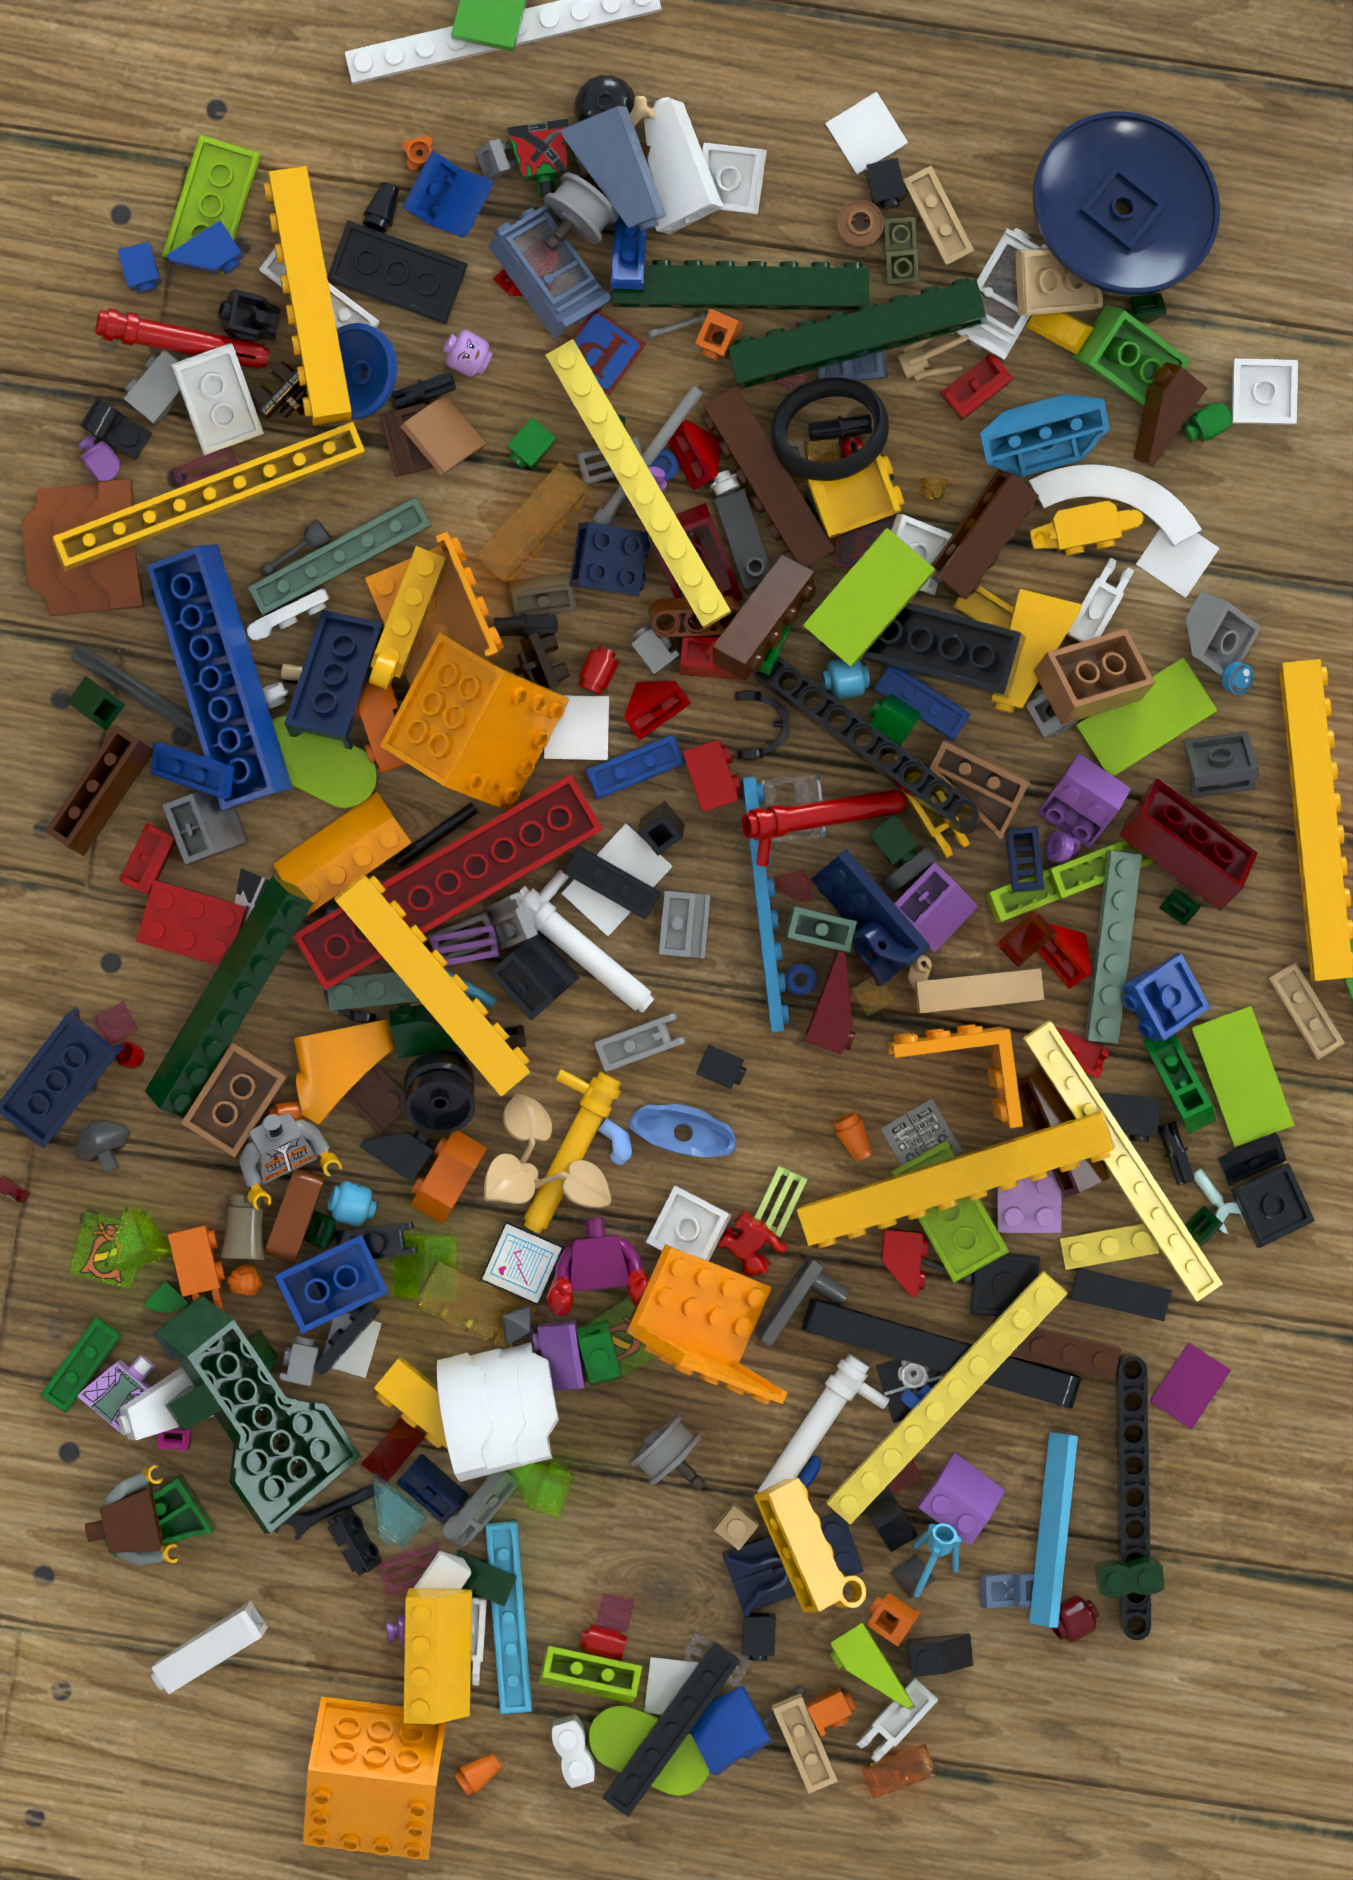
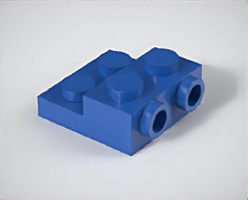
M1182 953L1173 954L1154 969L1143 971L1122 986L1126 994L1123 996L1125 1006L1130 1011L1136 1012L1140 1020L1137 1025L1139 1032L1143 1037L1151 1041H1165L1211 1008Z

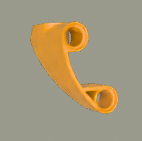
M390 1019L293 1038L300 1070L296 1075V1088L302 1115L318 1125L321 1124L340 1100L376 1064L394 1051L395 1044L390 1028Z

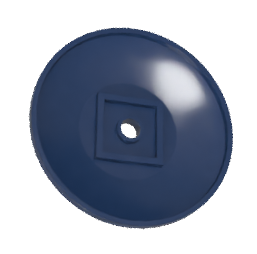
M1112 111L1091 115L1075 122L1053 140L1044 153L1035 174L1033 209L1036 223L1046 245L1069 272L1080 280L1101 290L1123 295H1145L1173 287L1197 269L1215 241L1220 220V202L1216 182L1207 162L1184 135L1168 124L1150 116L1126 111ZM1115 203H1125L1129 207L1130 214H1119L1115 209Z

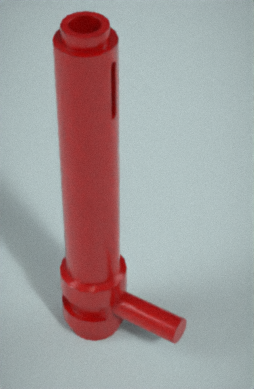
M108 308L107 311L99 310L95 335L102 336V340L112 342L113 339L121 340V344L133 346L136 343L193 356L232 343L240 366L254 369L267 366L269 349L264 348V344L142 319L139 317V314L127 312L124 315L118 310Z
M891 789L787 807L773 805L767 807L766 810L763 808L749 810L748 813L743 814L741 825L744 836L747 839L753 838V840L759 841L756 863L759 866L765 867L769 865L772 838L786 836L788 832L900 814L902 810L907 808V798L903 791Z

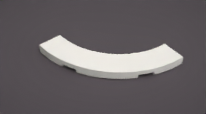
M1094 464L1075 465L1046 472L1028 481L1032 490L1039 495L1037 499L1043 509L1062 501L1083 497H1099L1130 505L1151 519L1167 536L1172 546L1202 530L1193 515L1172 493L1145 476L1126 469Z

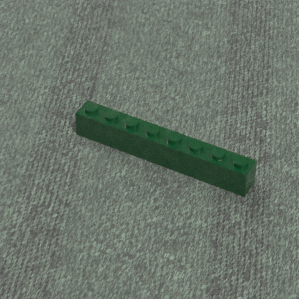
M653 260L652 265H645L643 290L613 288V307L859 311L858 308L860 306L869 304V268H862V263L846 262L843 263V267H830L829 262H812L811 267H799L798 262L784 261L779 263V267H770L764 261H749L748 266H735L734 261L723 260L716 261V266H703V261L686 260L684 265H671L670 260Z
M961 278L953 281L950 287L939 289L938 286L925 288L917 296L908 298V295H898L889 299L890 303L877 306L876 303L865 304L858 308V312L847 315L844 311L828 315V320L815 323V320H806L796 325L797 328L784 331V328H777L766 332V336L762 338H740L735 341V345L728 346L737 384L740 389H745L986 324L988 321L977 280L970 281V278Z
M274 876L271 877L145 1090L159 1109L184 1118L200 1094L313 904L296 885Z

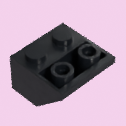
M537 931L538 935L525 940L489 972L492 978L531 1021L580 978L539 931Z

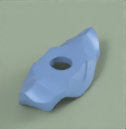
M678 1104L646 1105L637 1110L629 1121V1127L638 1136L657 1147L677 1154L694 1157H718L730 1155L736 1150V1137L729 1125L697 1108ZM681 1125L689 1127L692 1131L691 1139L686 1142L677 1140L674 1136L676 1127Z

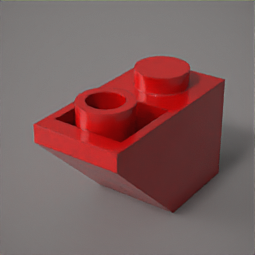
M884 1228L881 1261L911 1297H918V1290H924L926 1272L920 1271L921 1258L927 1259L928 1239H923L921 1231Z

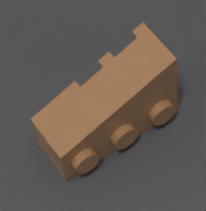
M943 737L929 767L930 770L973 801L978 808L980 819L1002 839L1030 783V778L946 737Z

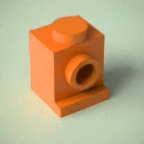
M709 309L695 342L697 346L703 348L701 355L717 362L720 356L728 359L730 355L728 346L734 345L744 324L739 320ZM718 333H724L725 335L721 344L715 343V336Z
M888 1592L884 1599L878 1596L868 1610L872 1617L867 1626L898 1647L922 1612L918 1609H912Z
M840 1686L806 1702L807 1710L821 1737L827 1734L826 1727L831 1726L834 1729L842 1726L849 1721L848 1716L852 1715V1711L858 1709L850 1692L844 1694Z

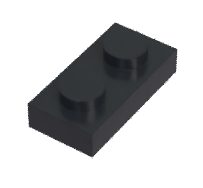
M1276 1132L1218 1158L1228 1186L1287 1160Z

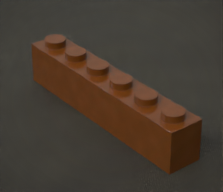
M734 386L704 404L703 410L705 413L701 415L704 423L710 432L713 430L717 431L721 438V441L717 443L726 459L732 457L738 466L734 470L738 480L743 487L747 484L750 486L754 493V496L750 497L753 505L759 514L762 512L766 513L771 522L766 525L775 541L781 539L787 548L783 552L784 556L809 568L834 553L833 546L787 469L777 457L772 444L738 387Z

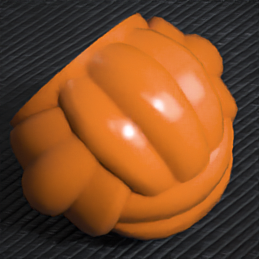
M250 1264L238 1266L235 1270H232L231 1275L227 1278L229 1289L234 1293L256 1295L263 1287L261 1275Z

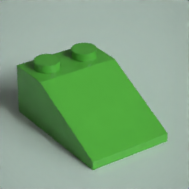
M1107 304L1092 325L1094 330L1078 356L1076 354L1072 356L1073 360L1093 375L1143 407L1148 387L1159 368L1166 362L1186 369L1191 362L1128 312Z

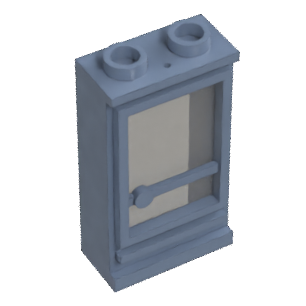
M544 205L536 211L533 207L527 209L518 216L517 219L519 221L513 225L509 221L502 224L494 231L496 237L488 247L555 340L570 325L574 323L576 325L580 324L593 311L596 314L602 311L613 298L609 292L605 293L567 238L560 242L555 251L550 250L544 244L558 227L547 211L549 208L547 205Z

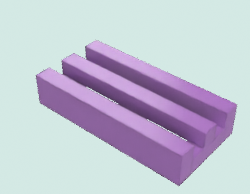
M494 925L430 936L433 951L436 949L440 954L491 945L492 951L445 959L448 963L446 966L499 956ZM489 933V939L439 947V941Z

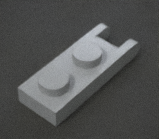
M669 1014L594 1042L604 1071H611L686 1043L684 1037L671 1040L665 1023H670L677 1019L676 1014Z

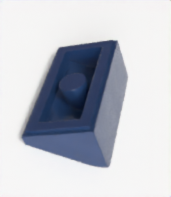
M423 1454L413 1462L396 1482L443 1525L468 1498L466 1491Z

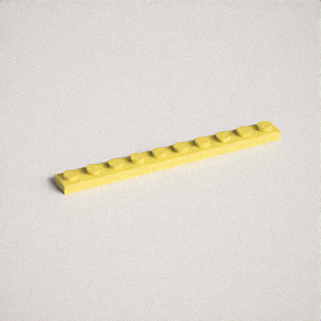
M572 339L546 354L548 361L702 627L705 629L732 613L575 341Z
M1048 1020L1022 1038L1075 1119L1104 1111L1115 1148L1109 1152L1110 1157L1102 1161L1193 1300L1198 1302L1221 1286L1223 1283L1053 1023Z
M1043 1270L827 1500V1505L851 1525L1067 1295V1291Z

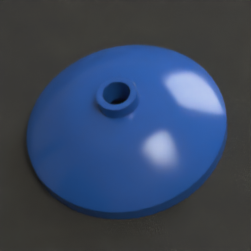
M350 323L339 327L337 335L352 411L351 419L357 420L376 413L389 399L396 382L397 360L393 346L383 332L368 324Z

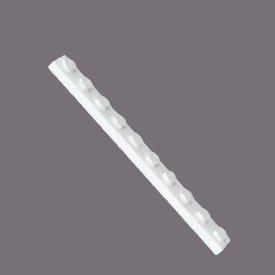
M559 0L526 8L515 46L662 12L660 0ZM453 26L345 51L352 85L502 49L452 39L451 32Z

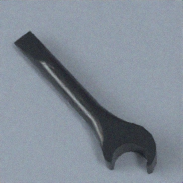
M377 1481L319 1508L305 1512H295L280 1526L284 1524L293 1526L296 1530L295 1539L298 1540L310 1527L319 1521L384 1493L380 1482ZM278 1526V1527L275 1529V1532H276V1533L278 1532L280 1526Z

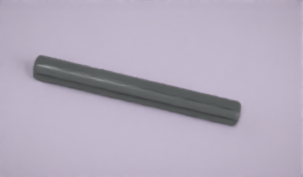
M79 644L72 654V658L199 740L191 714L84 645Z

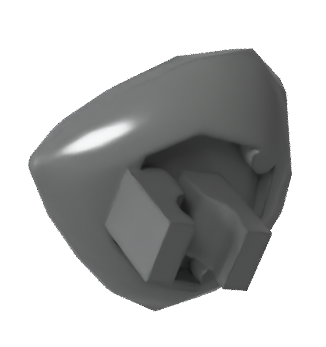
M92 1121L83 1129L79 1136L74 1156L88 1162H94L99 1159L105 1173L119 1168L120 1166L113 1151L124 1148L129 1138L130 1130L126 1126L113 1121Z

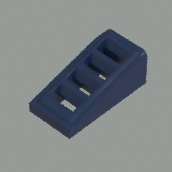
M1038 826L1006 829L1005 841L1012 893L1044 890ZM1031 839V845L1014 846L1015 840ZM1032 851L1033 857L1016 858L1015 856L1017 852ZM1034 863L1035 869L1017 870L1016 865ZM1036 876V881L1018 883V877Z

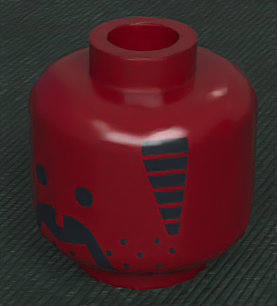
M1073 1595L1060 1603L1058 1628H1052V1630L1060 1640L1065 1639L1070 1643H1074L1095 1631V1618L1098 1617V1611L1091 1600L1085 1601L1082 1597Z

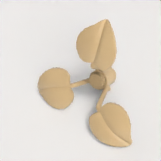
M514 1094L503 1111L504 1126L515 1139L520 1141L528 1140V1146L520 1160L511 1154H501L491 1162L485 1178L484 1200L523 1204L533 1197L535 1188L538 1189L541 1185L558 1179H565L562 1184V1191L572 1202L589 1208H605L611 1204V1195L605 1176L591 1162L576 1160L568 1166L567 1173L559 1172L543 1179H538V1170L534 1165L527 1163V1160L535 1146V1140L545 1142L550 1138L552 1122L547 1111L536 1100L526 1095Z

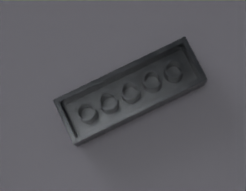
M908 603L860 659L1009 698L1026 637L1022 632ZM820 642V646H822L826 650L832 651L823 642Z

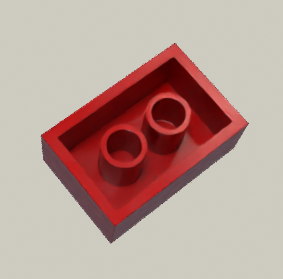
M154 880L136 942L219 966L244 925L250 907Z

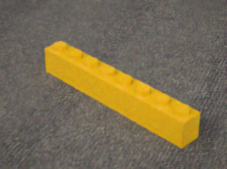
M307 166L269 171V182L263 183L266 202H273L274 213L269 214L272 233L278 232L280 243L275 244L277 263H284L285 274L280 275L283 294L289 293L291 305H286L288 324H295L296 335L291 336L294 355H300L302 366L297 367L299 385H306L308 397L302 398L305 417H312L313 426L351 420L352 411Z
M363 873L335 896V901L502 1097L530 1073L526 1066L530 1060L518 1046L512 1050L505 1040L510 1036L498 1022L493 1026L485 1018L489 1011L479 999L476 998L473 1001L469 999L464 993L468 986L457 973L452 977L444 969L448 963L436 949L430 952L423 943L427 938L416 925L410 928L402 918L407 914L395 900L389 904L382 895L386 889L374 875L368 879Z

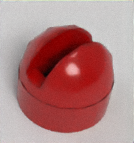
M859 438L847 439L841 447L842 458L852 454L850 443L856 442L857 451L865 443Z
M132 1042L123 1043L125 1049L116 1056L117 1063L127 1069L140 1067L144 1062V1051Z

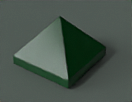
M1161 293L1129 298L1134 316L1140 321L1150 324L1167 314Z
M1175 888L1159 908L1185 926L1201 906L1189 894Z
M1203 1206L1186 1223L1185 1227L1193 1239L1202 1247L1215 1235L1223 1223Z
M315 1210L305 1236V1241L325 1250L336 1236V1220Z

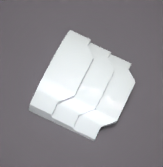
M532 1342L503 1350L498 1348L471 1356L467 1352L437 1360V1384L442 1422L454 1475L459 1482L552 1458L549 1434L556 1426L559 1417L553 1391L550 1362L535 1354Z

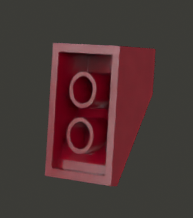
M703 503L676 514L678 521L721 595L732 597L736 601L743 599L707 504ZM651 538L674 598H686ZM693 613L689 619L696 618V614Z
M836 951L803 1040L841 1055L843 1049L850 1050L856 1033L851 1031L853 1023L846 955L844 952Z

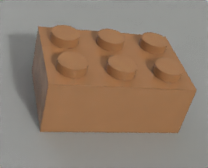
M1127 628L1047 652L1034 669L1061 725L1141 701L1155 684Z
M232 1042L181 1124L236 1158L249 1140L248 1133L259 1125L290 1075L238 1042Z

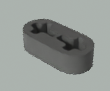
M929 844L886 877L883 883L891 893H894L940 856Z

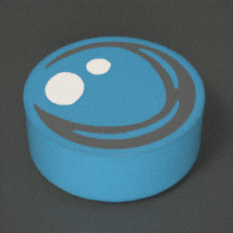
M1238 661L1230 663L1222 675L1224 689L1236 695L1246 693L1253 683L1254 674L1252 668Z

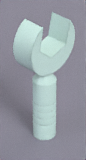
M1201 1168L1193 1173L1194 1181L1210 1202L1218 1207L1215 1216L1223 1223L1229 1213L1239 1214L1244 1225H1246L1237 1203H1224L1223 1196L1211 1183ZM1223 1223L1220 1230L1228 1234L1226 1227Z

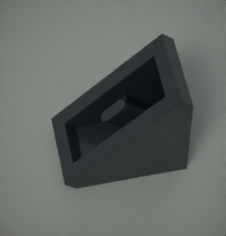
M887 1485L865 1511L890 1552H893L916 1538L918 1534Z

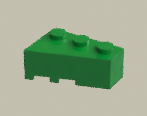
M183 1474L153 1492L164 1544L212 1533L215 1530L214 1522Z

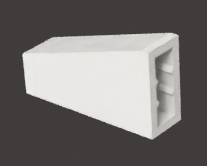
M666 97L652 104L653 108L651 109L655 111V118H645L644 125L646 145L651 146L648 165L666 213V217L657 220L659 225L655 228L658 232L672 234L723 208V204L684 103Z
M182 1367L120 1407L121 1416L118 1417V1423L123 1435H127V1438L131 1440H139L180 1427L165 1405L185 1388L193 1385Z
M250 1600L156 1661L151 1667L153 1670L151 1677L160 1690L165 1688L169 1695L260 1639L268 1626Z

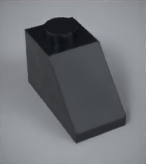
M1098 1092L1123 1132L1130 1134L1131 1141L1149 1142V1136L1157 1137L1160 1098Z
M418 1130L414 1134L406 1131L366 1139L359 1146L411 1182L414 1181L435 1150V1148L430 1146L432 1140Z
M970 1633L907 1639L909 1669L912 1677L945 1674L973 1666Z

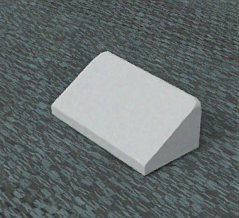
M439 1551L414 1588L461 1589L472 1572L464 1558Z

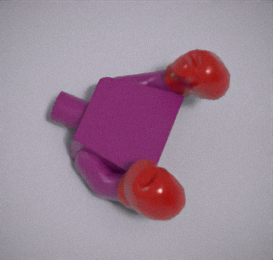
M604 1217L585 1218L586 1237L574 1238L572 1244L565 1246L556 1264L555 1278L547 1295L549 1310L558 1316H565L572 1310V1292L628 1286V1293L632 1303L638 1307L650 1280L643 1268L640 1255L628 1240L620 1239L618 1234L605 1235Z

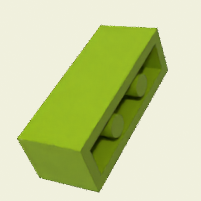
M548 1646L544 1655L539 1684L632 1704L637 1696L642 1666Z

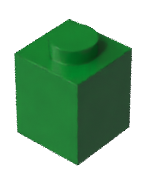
M532 417L507 445L508 450L512 452L508 457L520 468L523 469L527 465L533 470L557 442V439Z
M889 693L884 702L878 699L868 713L873 718L869 724L898 746H901L917 723L921 713Z

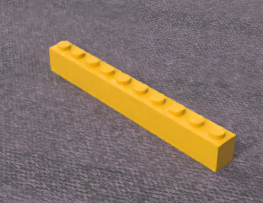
M351 422L52 537V543L62 568L66 572L363 457L365 450L355 425Z
M1321 659L1281 663L1278 669L1310 980L1313 982L1352 978L1353 952H1351L1350 939H1353V921L1347 919L1346 907H1351V895L1349 888H1344L1343 876L1348 874L1346 857H1341L1340 844H1344L1343 825H1338L1337 812H1341V799L1339 793H1334L1333 781L1338 780V769L1336 761L1331 762L1330 749L1335 747L1333 730H1328L1327 717H1331L1330 699L1324 696V686L1328 685L1326 666L1321 667Z
M1102 1110L802 1205L797 1209V1213L808 1246L817 1244L818 1248H824L837 1243L836 1238L846 1234L849 1239L862 1236L867 1233L865 1228L878 1225L879 1230L896 1225V1219L908 1215L909 1220H913L927 1215L926 1209L938 1206L939 1211L958 1205L957 1199L968 1196L970 1201L987 1196V1190L999 1187L1000 1191H1005L1017 1187V1181L1027 1177L1033 1182L1048 1177V1171L1059 1167L1061 1172L1079 1167L1078 1161L1091 1158L1093 1163L1110 1157L1109 1152L1114 1150L1115 1144L1104 1111Z

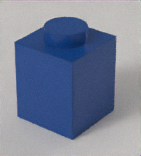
M145 242L118 250L128 288L131 291L137 290L138 294L156 290L155 285L161 284L162 280L151 244Z

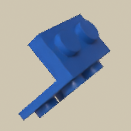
M431 152L402 208L431 227L463 238L473 227L480 209L489 196L493 182L486 177L460 169L440 154Z

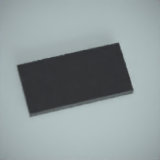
M348 220L327 280L329 283L447 325L468 264Z

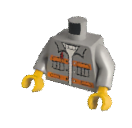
M285 1113L281 1116L276 1114L268 1115L263 1120L262 1125L251 1129L248 1133L249 1143L246 1145L239 1161L246 1185L251 1187L247 1199L257 1210L256 1201L260 1196L263 1197L264 1202L268 1206L271 1204L270 1195L260 1187L259 1183L264 1185L317 1160V1155L321 1157L320 1165L327 1176H331L327 1170V1166L330 1163H337L339 1169L342 1170L338 1157L334 1153H329L328 1149L330 1147L318 1127L302 1119L295 1121L290 1113Z

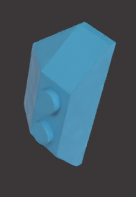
M1063 394L1003 411L980 433V438L987 465L995 466L1019 477H1024L1083 460L1103 435L1105 436L1110 430L1103 399Z

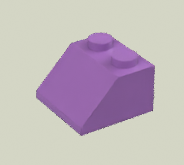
M576 1319L538 1325V1333H532L535 1352H541L542 1357L550 1362L553 1390L585 1388L586 1380L578 1342Z
M954 1452L917 1501L919 1509L938 1523L952 1526L957 1536H960L964 1542L971 1545L991 1518L1005 1489Z

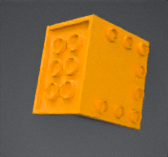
M448 532L435 536L440 546L429 550L446 557L448 562L405 670L410 687L439 633L450 637L491 663L502 659L499 651L504 649L502 640L495 626L489 628L485 618L486 615H489L487 606L482 596L477 598L472 586L477 583L470 567L464 568L462 564L463 561L467 560L457 536L451 538ZM411 558L365 577L384 625L387 622Z
M439 633L384 736L380 747L444 787L508 811L518 801L528 777L533 773L535 764L543 749L549 743L550 736L559 719L563 716L570 699L503 670L450 637Z
M970 1024L956 1026V1033H950V1030L944 1031V1028L926 1030V1037L919 1038L914 1033L893 1035L894 1041L887 1042L888 1054H894L895 1058L990 1045L993 1067H987L989 1084L996 1088L997 1098L992 1099L994 1118L999 1119L1000 1123L1009 1128L1023 1127L1010 1029L1004 1027L982 1029V1026Z
M665 1244L627 1333L646 1344L644 1350L659 1356L660 1360L673 1365L674 1369L692 1376L693 1371L701 1373L700 1378L711 1384L718 1385L719 1381L727 1383L725 1386L727 1389L743 1395L745 1392L750 1394L753 1399L769 1405L770 1400L783 1404L787 1396V1391L739 1363L772 1287Z
M321 1696L307 1773L303 1845L429 1860L436 1788L446 1722L439 1724L404 1723L403 1706Z

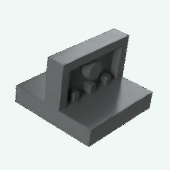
M1247 731L1184 740L1185 753L1189 764L1192 798L1256 789L1255 779H1259V768Z

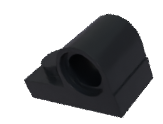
M96 398L80 426L135 461L152 436L150 431L124 416L99 398Z

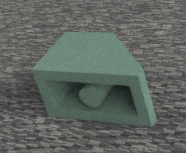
M792 904L785 936L790 939L850 953L857 921Z

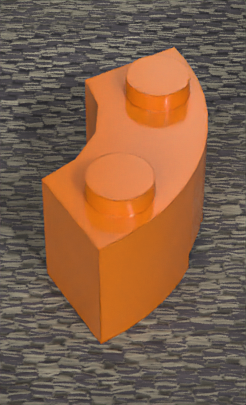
M367 682L355 719L362 718L370 742L365 744L367 755L371 763L377 761L380 772L383 773L407 764L380 747L400 707L392 684L386 690Z
M458 1130L452 1132L449 1139L442 1137L433 1152L438 1157L426 1178L420 1175L411 1190L416 1196L410 1206L443 1225L486 1152L487 1147Z

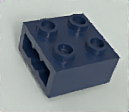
M592 522L578 523L569 586L628 597L639 596L646 580V575L643 572L644 561L648 558L650 552L648 532Z

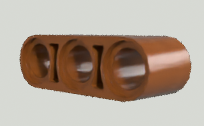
M723 596L728 607L735 614L730 619H720L705 629L699 620L693 621L689 619L694 611L686 598L657 599L650 605L648 614L652 628L659 636L722 635L740 611V606L734 598ZM662 614L672 615L667 621L660 622L657 620Z
M301 1168L293 1171L264 1254L292 1264L296 1263L326 1177Z

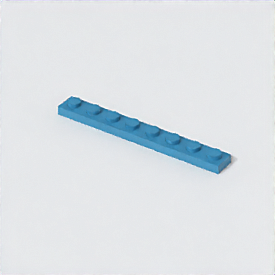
M756 777L742 779L746 813L751 809L759 808V802H764L763 784H756ZM752 838L749 839L770 1028L771 1032L784 1031V1024H790L788 1005H781L780 997L781 992H786L784 973L778 974L776 961L782 960L780 941L774 942L773 929H779L777 910L770 909L769 898L775 897L773 878L767 879L766 866L757 865L759 841H755ZM770 854V859H769V865H772V863H771V854Z

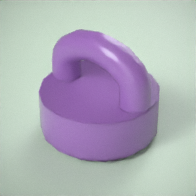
M1059 830L1055 831L1047 840V858L1052 862L1066 863L1078 853L1080 841L1069 833Z

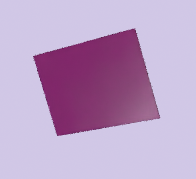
M1188 1343L1150 1399V1402L1192 1429L1231 1370L1191 1343Z

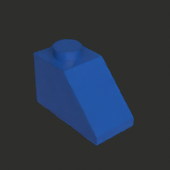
M221 220L167 254L169 260L175 266L213 274H219L222 271L225 274L232 272L241 265L239 260L244 258Z

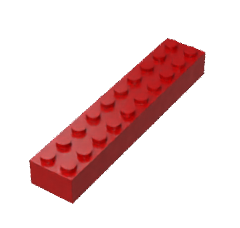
M570 774L381 883L386 889L382 895L389 904L394 900L407 914L402 919L410 928L416 925L425 934L600 833L603 828ZM341 907L296 932L293 936L325 991L383 958Z

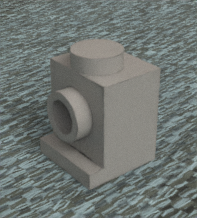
M648 624L632 635L635 641L631 643V646L654 676L680 657L676 650L670 654L668 648L672 646L666 637L656 634Z
M1043 688L1032 695L1033 700L1026 704L1045 738H1054L1079 722V720L1061 725L1057 716L1052 717L1049 714L1051 704Z
M296 1335L292 1348L287 1347L284 1355L283 1365L288 1366V1370H283L280 1373L279 1380L311 1386L315 1375L314 1366L318 1361L321 1345L314 1344L315 1339Z

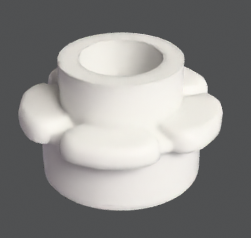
M729 470L719 473L713 479L714 483L710 485V490H714L717 497L736 491L740 488L737 475H731Z
M282 682L262 688L268 708H274L286 702L285 696L289 692L288 689L284 688Z
M905 1360L903 1366L898 1369V1378L903 1381V1385L906 1388L916 1389L927 1383L929 1368ZM911 1371H916L917 1374L912 1376Z

